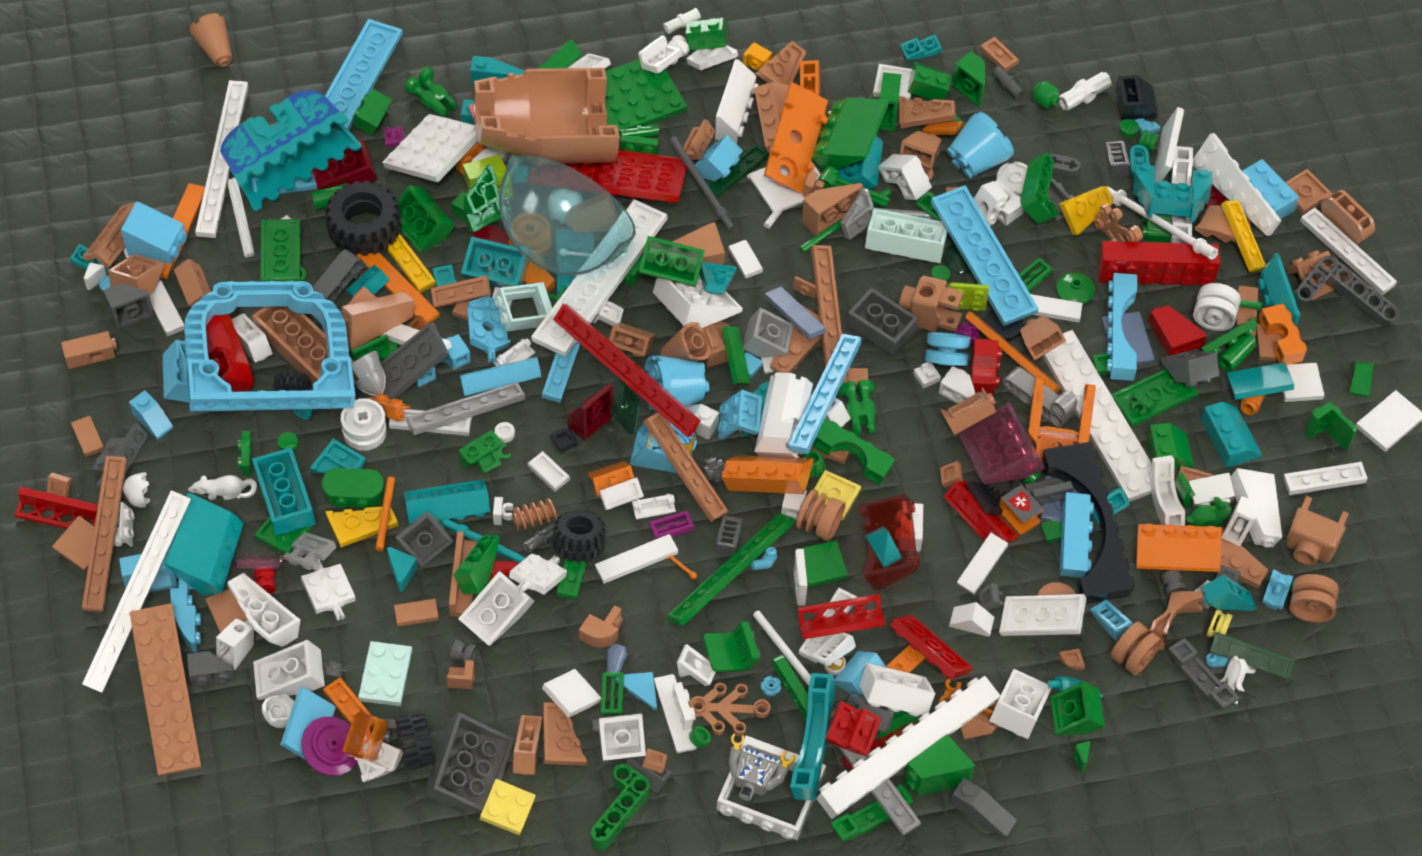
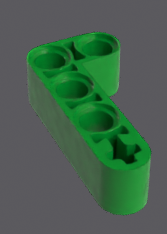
M1046 152L1029 161L1020 199L1023 209L1039 225L1058 216L1056 206L1047 197L1054 161L1050 154Z
M619 764L614 768L613 784L621 793L591 829V844L597 850H604L609 847L649 797V780L627 764ZM625 775L627 776V778L620 779L618 778V776ZM637 787H643L644 790H643V791H637L635 788H637ZM631 803L632 805L629 807H625L622 804ZM616 818L619 821L616 823H611L609 820Z

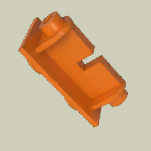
M386 394L368 397V399L376 401L382 406L387 418L395 421L403 420L405 417L404 409L410 408L409 405L403 404L402 400L389 399V396Z
M909 645L886 668L910 673L926 656Z

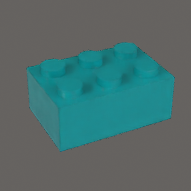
M471 237L461 274L464 280L487 275L490 286L498 288L523 285L530 254L527 249Z

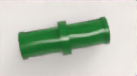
M658 124L643 127L637 125L636 128L621 129V135L645 138L660 136Z

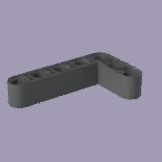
M1330 255L1324 256L1293 292L1296 304L1303 306L1327 282L1382 326L1390 325L1399 316L1398 308ZM1323 263L1328 264L1330 270L1325 269ZM1338 275L1343 276L1345 282L1340 281ZM1311 277L1316 278L1318 284L1313 283ZM1353 287L1358 288L1360 294L1355 293ZM1300 291L1304 292L1307 298L1301 297ZM1369 299L1375 302V307L1370 305ZM1384 312H1388L1391 319L1386 318Z

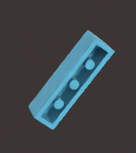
M1066 492L1063 498L1060 576L1083 578L1087 571L1090 572L1091 559H1088V552H1091L1092 540H1089V533H1092L1093 521H1090V514L1093 513L1094 507L1093 502H1090L1091 495Z

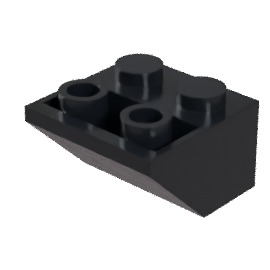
M1138 75L1119 76L1116 95L1121 119L1158 118L1153 86Z

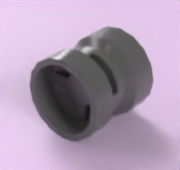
M1170 570L1161 576L1163 584L1166 585L1167 597L1170 598L1171 592L1187 591L1185 583L1181 581L1182 575L1179 570Z
M456 639L450 652V659L455 661L462 660L464 664L466 660L474 661L477 646L473 644L467 645L463 641Z

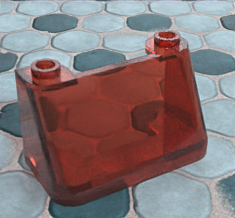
M906 493L859 504L860 515L864 514L866 517L863 527L867 531V535L884 526L902 557L901 560L884 568L868 542L869 562L866 563L867 567H864V577L875 591L885 589L911 575L920 566V559L918 554H916L913 520L915 504L913 500H909Z

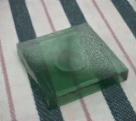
M616 379L611 414L628 434H635L641 400L621 379Z

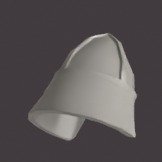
M373 351L352 363V369L359 378L357 382L354 380V383L362 392L372 396L384 393L386 375L381 365L378 351Z

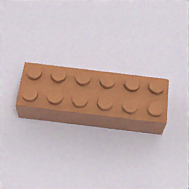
M267 306L252 315L253 323L266 335L268 343L297 371H300L301 374L305 373L312 385L320 379L322 362L328 358L325 333L305 314L291 311L288 306ZM352 369L353 380L357 382L359 378Z

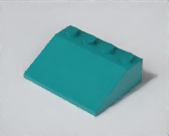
M187 493L186 497L190 498L191 501L171 542L164 566L202 596L222 594L244 522L232 512L191 493Z

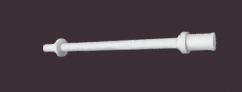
M1108 187L1113 203L1116 206L1122 204L1192 245L1194 252L1201 253L1210 260L1215 259L1218 255V249L1207 244L1205 239H1195L1155 214H1152V218H1149L1145 208L1128 199L1127 193L1124 190L1115 191Z

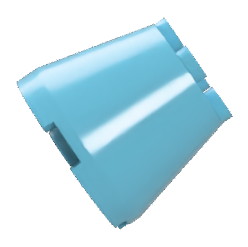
M983 112L970 117L953 143L946 150L953 159L951 163L955 169H961L968 179L1007 161L1014 155V149L1008 137H1004L997 128L998 125Z
M660 355L647 358L644 366L645 371L648 370L647 374L685 407L701 402L704 399L705 393L709 392V383L705 381V365L703 362L699 363ZM648 404L649 410H654L655 414L658 413V411H656L650 404Z

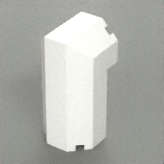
M775 373L774 376L770 377L760 423V432L758 433L754 451L759 456L799 458L798 454H803L789 451L788 444L810 400L813 384L807 378L801 377V380L795 379L796 375L792 373Z

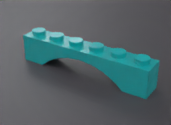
M811 673L805 734L798 761L793 769L790 785L794 799L816 801L827 742L824 738L830 725L836 692V684L832 674Z

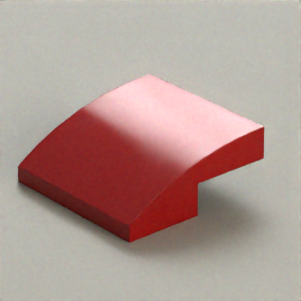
M840 701L837 704L824 740L850 752L867 756L881 718L865 709L859 711L849 704Z

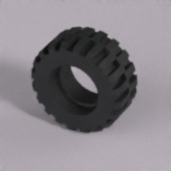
M356 181L352 185L346 184L343 186V189L335 191L334 196L332 195L328 200L325 209L328 235L333 240V243L340 247L342 251L347 249L354 255L358 253L362 254V256H368V253L377 254L379 250L388 248V244H393L400 233L399 204L395 195L390 193L388 188H382L381 184H371L370 181H364V183ZM360 212H371L379 216L372 223L364 225L353 224L348 221L352 215Z

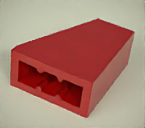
M1169 305L1162 308L1157 307L1151 311L1148 323L1167 356L1189 350L1192 351L1205 345L1207 334Z

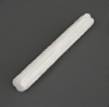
M236 178L228 179L229 193L244 256L246 258L253 257L255 253L239 185Z

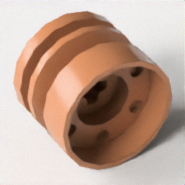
M812 489L799 509L796 528L802 530L805 527V531L810 533L816 526L815 536L829 542L841 522L846 503L832 497L825 504L826 494L821 493L819 495L818 490Z

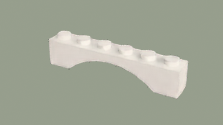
M1176 146L1173 165L1170 170V183H1186L1191 185L1193 148ZM1171 215V224L1192 236L1190 217ZM1171 233L1169 243H1187Z

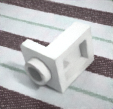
M607 301L592 320V323L595 324L598 320H601L613 326L621 321L624 309Z

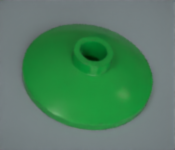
M1070 272L1059 278L1056 284V292L1061 300L1079 302L1083 305L1093 298L1095 286L1088 276L1078 272Z

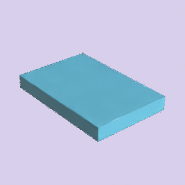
M304 687L299 688L280 745L305 759L301 747L304 730L316 719L333 717L336 706Z

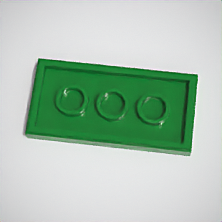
M300 219L261 220L260 282L300 281Z
M1164 369L1111 394L1132 428L1196 398L1198 391L1194 386H1185V383L1176 382L1168 370ZM1137 391H1140L1157 404L1153 411L1148 408L1144 416L1140 414L1143 409L1142 405L1137 406L1135 410L1131 408L1132 404L1138 401L1133 397Z

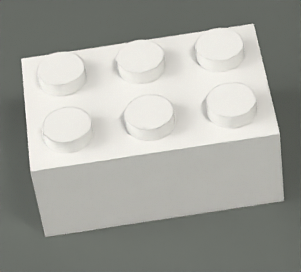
M870 663L866 664L859 684L868 704L874 707L886 706L895 712H900V710L906 711L916 717L929 712L935 696V692L926 677Z

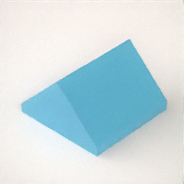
M857 651L845 668L835 677V684L849 694L863 695L859 684L866 664L870 663L886 667V665L877 653Z

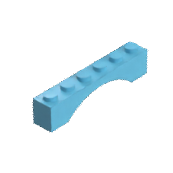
M1114 273L1112 281L1109 280L1108 292H1111V296L1108 297V308H1111V312H1108L1107 323H1111V327H1108L1107 339H1111V343H1108L1107 355L1111 356L1107 360V371H1110V379L1134 381L1137 369V353L1125 339L1121 319L1128 307L1135 302L1137 275Z

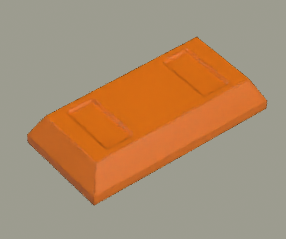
M964 122L928 124L923 128V132L935 135H956L963 128Z

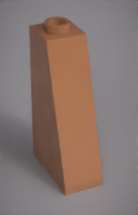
M715 222L673 241L705 250L703 262L724 264L725 251Z
M400 292L342 306V315L347 330L348 348L350 350L355 349L413 318L414 300L405 292Z

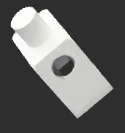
M235 619L216 637L217 657L232 666L234 671L254 645V628L248 619L245 622Z

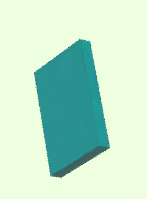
M1286 362L1227 372V379L1235 400L1294 390V382Z

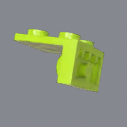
M948 284V288L964 292L958 310H986L989 294L988 285Z

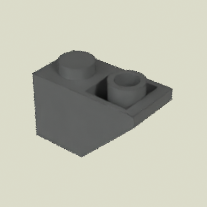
M204 651L187 654L189 678L192 686L202 687L210 683H226L234 680L232 666L211 652Z
M849 695L847 704L859 711L865 709L880 717L881 722L878 730L888 732L894 712L885 706L874 707L868 704L864 695Z

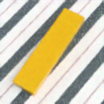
M1239 200L1223 202L1221 204L1249 272L1262 271L1266 264Z
M399 233L394 243L388 244L389 247L386 250L416 290L422 293L435 286L436 281Z

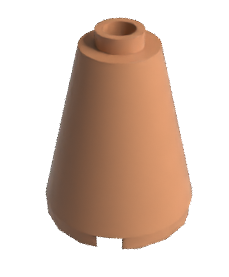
M218 13L200 17V22L196 25L193 22L189 27L191 36L216 66L225 67L229 65L232 60V54L224 17H220Z
M688 323L661 348L660 355L695 362L703 361L711 355L710 351L713 349L712 337L706 328L703 329L699 326L700 323Z

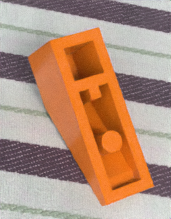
M819 60L800 61V86L820 96L821 70Z

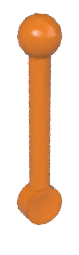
M669 556L668 558H666L671 559L686 573H688L690 579L697 578L696 572L690 571L674 556Z

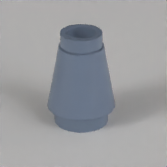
M611 644L610 648L607 649V672L621 671L628 655L625 646Z

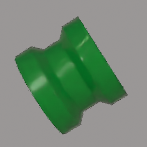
M1145 129L1138 145H1143L1148 151L1153 152L1159 135L1156 133L1151 134Z

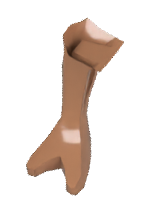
M1199 591L1171 592L1167 610L1153 621L1151 628L1147 631V635L1154 633L1162 639L1159 650H1164L1170 625L1177 614L1203 612V605L1199 604V602L1204 600V593Z

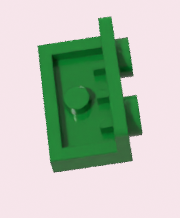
M490 430L458 450L459 463L463 468L471 466L501 448L503 443Z

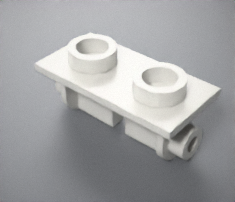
M528 338L521 339L519 343L502 355H499L494 364L500 366L528 359L535 354V351L530 347V340Z
M669 493L664 496L632 501L636 520L676 512L674 495Z
M120 502L117 523L119 527L116 529L114 546L119 547L122 546V543H127L132 547L134 512L123 502Z

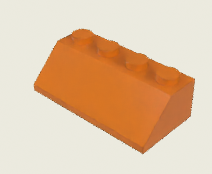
M736 455L726 460L722 479L728 491L805 494L814 460L813 458Z
M1139 524L1137 569L1220 572L1222 527Z

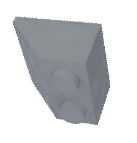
M760 307L748 320L743 348L758 357L786 356L794 325Z

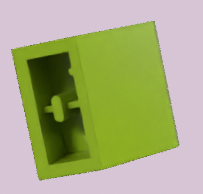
M499 154L463 164L464 178L468 191L485 167L491 164L498 180L495 184L501 199L510 196L507 170Z

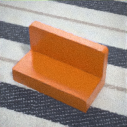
M625 461L587 473L588 478L592 480L597 497H600L598 491L634 478L631 465Z

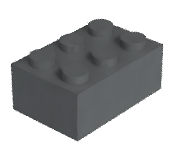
M871 287L848 312L846 326L892 356H895L916 333L919 318Z

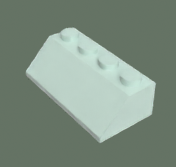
M874 208L867 231L865 248L892 255L906 256L912 259L926 260L932 263H941L947 229L942 221Z

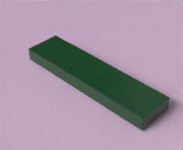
M755 143L739 156L740 160L733 167L729 168L731 172L724 179L720 177L716 181L708 180L706 183L718 199L765 162L770 154L758 143Z
M1215 632L1209 652L1229 659L1237 656L1239 659H1244L1249 666L1286 679L1290 678L1296 661L1290 657Z

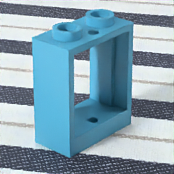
M142 554L119 558L125 588H127ZM166 556L149 592L178 587L177 579L179 577L164 566Z

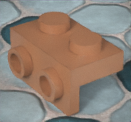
M707 119L703 120L700 127H693L683 147L691 160L702 159L715 133Z

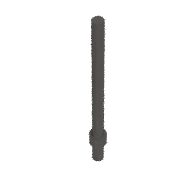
M672 137L670 139L671 144L715 209L716 216L719 220H722L728 231H731L735 226L728 217L729 213L725 207L720 205L677 137Z

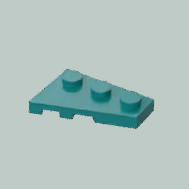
M702 261L699 273L705 291L714 295L718 293L725 294L736 274L737 267Z

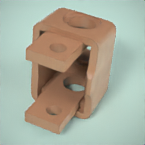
M921 276L916 288L905 285L899 305L906 310H910L913 315L919 318L917 326L919 328L936 332L938 327L955 331L958 329L957 325L960 324L962 319V313L945 309V307L958 310L964 292L948 288L946 280Z
M1306 496L1302 508H1298L1286 539V546L1294 550L1293 557L1296 561L1303 565L1313 566L1317 563V560L1325 563L1330 562L1345 532L1346 527L1344 524L1349 513L1343 511L1339 522H1335L1308 511L1312 498Z

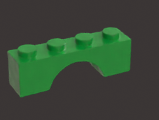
M828 419L824 420L812 444L814 448L826 455L835 451H848L852 453L862 464V476L878 486L882 484L895 461L890 454L880 451L870 442L863 441L853 432L843 429L836 422Z

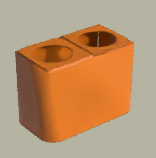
M357 712L353 717L343 748V752L347 753L344 754L358 759L376 761L389 722L374 716L370 718L371 715ZM375 721V725L371 733L370 726ZM367 742H369L366 749V753H364L363 747Z

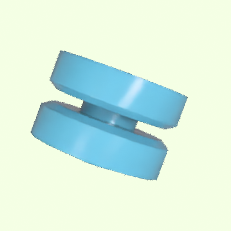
M928 332L927 344L938 348L927 349L925 361L948 366L968 365L969 355L957 349L969 348L971 337L952 333Z

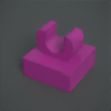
M387 127L384 129L386 148H396L404 140L403 127Z

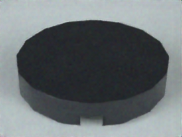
M991 309L984 320L985 323L1008 342L1021 335L1020 330L1023 328V319L1003 326L994 309Z

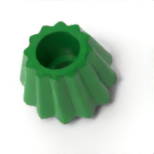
M810 450L808 454L804 453L801 458H813L814 460L809 477H818L819 474H823L826 465L819 451Z

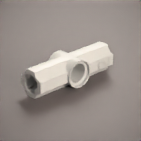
M1101 72L1087 81L1085 79L1079 80L1071 90L1059 96L1060 107L1063 110H1070L1082 102L1085 104L1090 103L1098 93L1111 86L1110 76L1106 72Z

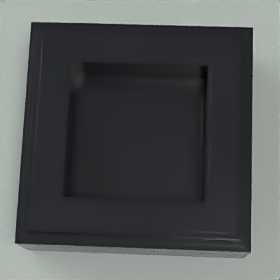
M569 427L550 435V439L559 453L578 446V441Z

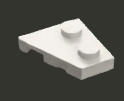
M726 45V47L696 50L686 59L689 65L703 70L736 58L738 53L737 50Z

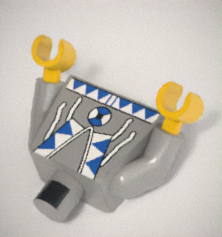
M735 733L732 735L731 741L734 746L731 747L728 763L731 776L736 779L735 785L742 788L739 794L740 798L751 801L754 793L765 795L766 791H771L783 783L789 770V763H793L796 759L795 754L792 755L790 761H787L785 756L788 751H784L781 754V759L744 745L741 749L740 745L744 742L745 736L742 735V741L738 743L734 740Z

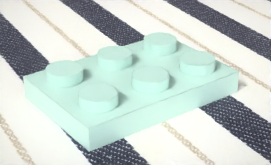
M370 641L358 697L360 701L401 706L412 655V646Z

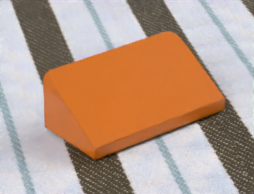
M530 256L524 282L526 284L544 282L548 293L555 288V279Z

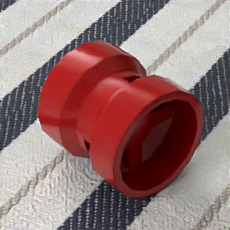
M270 567L257 568L254 571L256 584L268 594L274 593L276 591L275 582L273 581L275 578L274 569Z

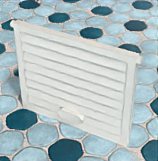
M781 166V167H780V172H781L783 175L787 176V175H788V170H787V168L784 167V166ZM766 167L747 175V179L750 178L772 212L784 211L804 202L805 197L802 194L780 186L773 180L765 177ZM814 167L813 172L818 173L816 177L817 180L821 174L817 170V168Z

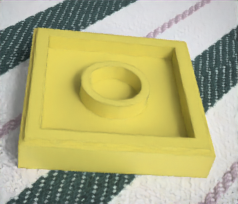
M825 470L814 489L818 490L819 495L821 493L826 494L825 504L832 497L846 503L841 519L844 521L861 491V486Z

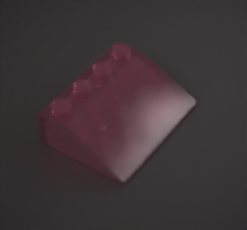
M1010 402L995 409L996 412L958 433L984 484L1027 478L1045 469Z

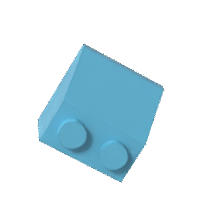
M726 135L708 147L702 159L698 160L695 166L704 179L716 181L720 177L724 179L731 172L729 168L733 167L740 160L738 156L743 150Z

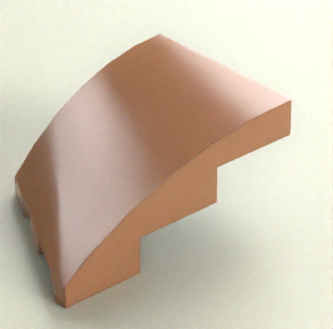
M1208 206L1195 230L1205 237L1214 235L1225 243L1231 240L1237 243L1222 206ZM1245 215L1250 226V219Z

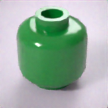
M1048 81L1039 82L1032 90L1033 101L1044 109L1052 106L1055 107L1060 101V91Z

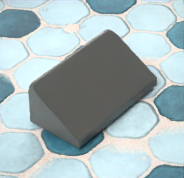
M644 756L629 757L626 764L645 776L650 782V789L656 793L662 789L673 774L666 768H664L663 773H659L642 767Z

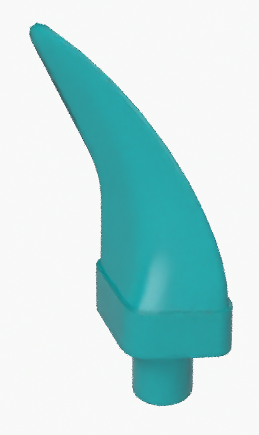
M1055 676V680L1048 681V688H1056L1057 691L1061 692L1083 681L1068 676Z

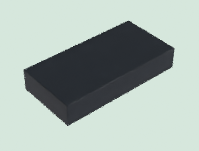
M969 481L966 487L985 514L1000 516L1003 510L985 485Z

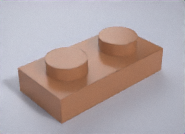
M995 37L980 47V51L996 66H1001L1005 72L1018 65L1019 59Z

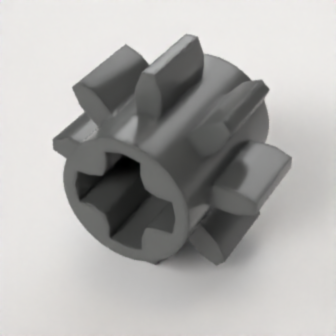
M713 457L704 460L705 465L702 467V472L708 481L712 480V482L715 481V483L723 480L724 462Z

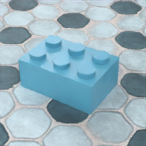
M1263 159L1242 171L1243 174L1249 177V182L1254 188L1258 189L1264 200L1268 202L1280 219L1295 211L1299 196Z

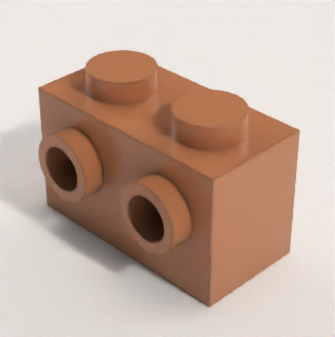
M619 322L613 325L609 341L621 351L626 350L632 352L635 356L645 357L651 353L656 334Z

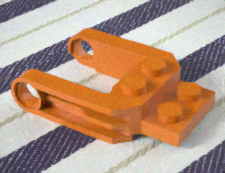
M1035 377L1027 438L1036 448L1034 466L1043 467L1041 457L1044 449L1089 442L1096 385L1085 384L1079 430L1075 432L1074 430L1049 426L1040 427L1044 398L1043 390L1046 378Z

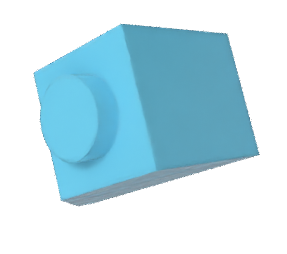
M145 390L129 401L132 415L157 440L173 429V425L159 404Z

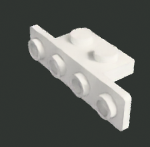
M674 674L654 678V684L676 753L696 750L697 747L689 739L693 720L696 717L693 707L690 708L688 704L690 700L688 690L683 688L682 682H676Z

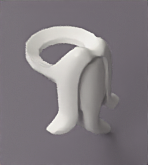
M1234 656L1227 666L1223 679L1219 681L1221 683L1227 682L1233 690L1236 686L1237 690L1245 691L1242 687L1245 674H1253L1256 669L1247 665L1244 659Z

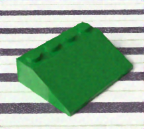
M846 98L836 101L832 105L827 123L820 134V139L814 148L811 159L823 170L826 166L838 169L865 160L889 102L881 99Z

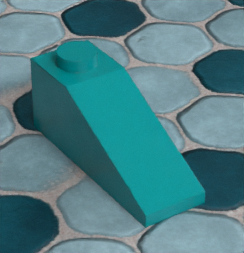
M1225 575L1202 586L1205 592L1203 594L1204 600L1208 605H1212L1217 609L1257 610L1251 592Z

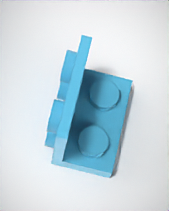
M740 390L721 404L719 409L721 417L718 425L720 440H724L737 430L753 435L760 432L762 396Z

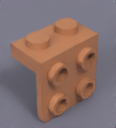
M1318 250L1308 253V257L1305 259L1300 257L1292 260V265L1286 267L1288 274L1298 272L1302 282L1324 256L1330 255L1329 251L1319 253ZM1323 263V267L1327 270H1330L1329 265ZM1311 277L1312 282L1318 284V280ZM1325 282L1311 300L1335 290V288Z

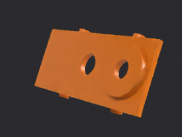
M793 82L790 83L787 95L783 101L784 106L774 141L769 150L770 155L764 172L765 177L773 180L780 186L787 187L799 194L803 193L808 171H813L815 167L811 163V158L821 125H826L828 120L826 115H824L828 100ZM792 131L800 135V143H794L791 140L790 133ZM781 166H784V167L787 168V170H788V175H787V176L783 175V174L780 172V167H781Z

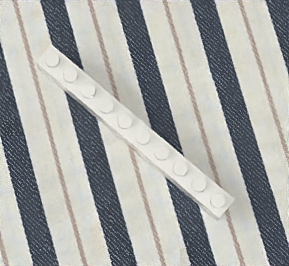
M986 676L980 680L977 677L967 684L968 688L962 691L959 689L950 696L952 700L947 703L945 700L935 707V712L932 714L929 712L925 713L918 719L920 721L914 726L911 723L902 730L904 734L900 737L894 735L886 741V747L883 749L877 747L869 754V759L866 761L863 758L853 765L854 769L848 773L845 770L836 777L838 781L831 785L828 782L819 789L821 793L816 799L830 818H835L906 767L909 761L946 734L949 736L999 699L1000 694Z

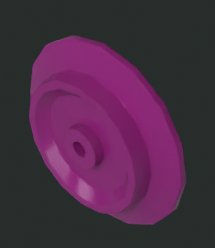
M321 717L312 721L304 730L301 739L302 753L307 763L315 771L327 776H340L349 772L358 763L354 757L344 754L347 752H343L350 725L337 717Z

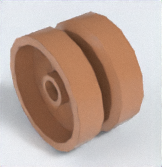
M1306 574L1297 577L1292 586V597L1289 607L1291 613L1303 621L1315 623L1330 621L1336 614V601L1339 593L1338 584L1326 576L1317 574Z
M1139 621L1130 626L1122 635L1110 655L1118 664L1126 662L1125 669L1134 676L1139 674L1149 664L1162 644V639L1156 634L1151 633L1147 635V627Z

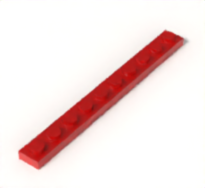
M563 303L553 320L686 437H691L701 420L573 308Z

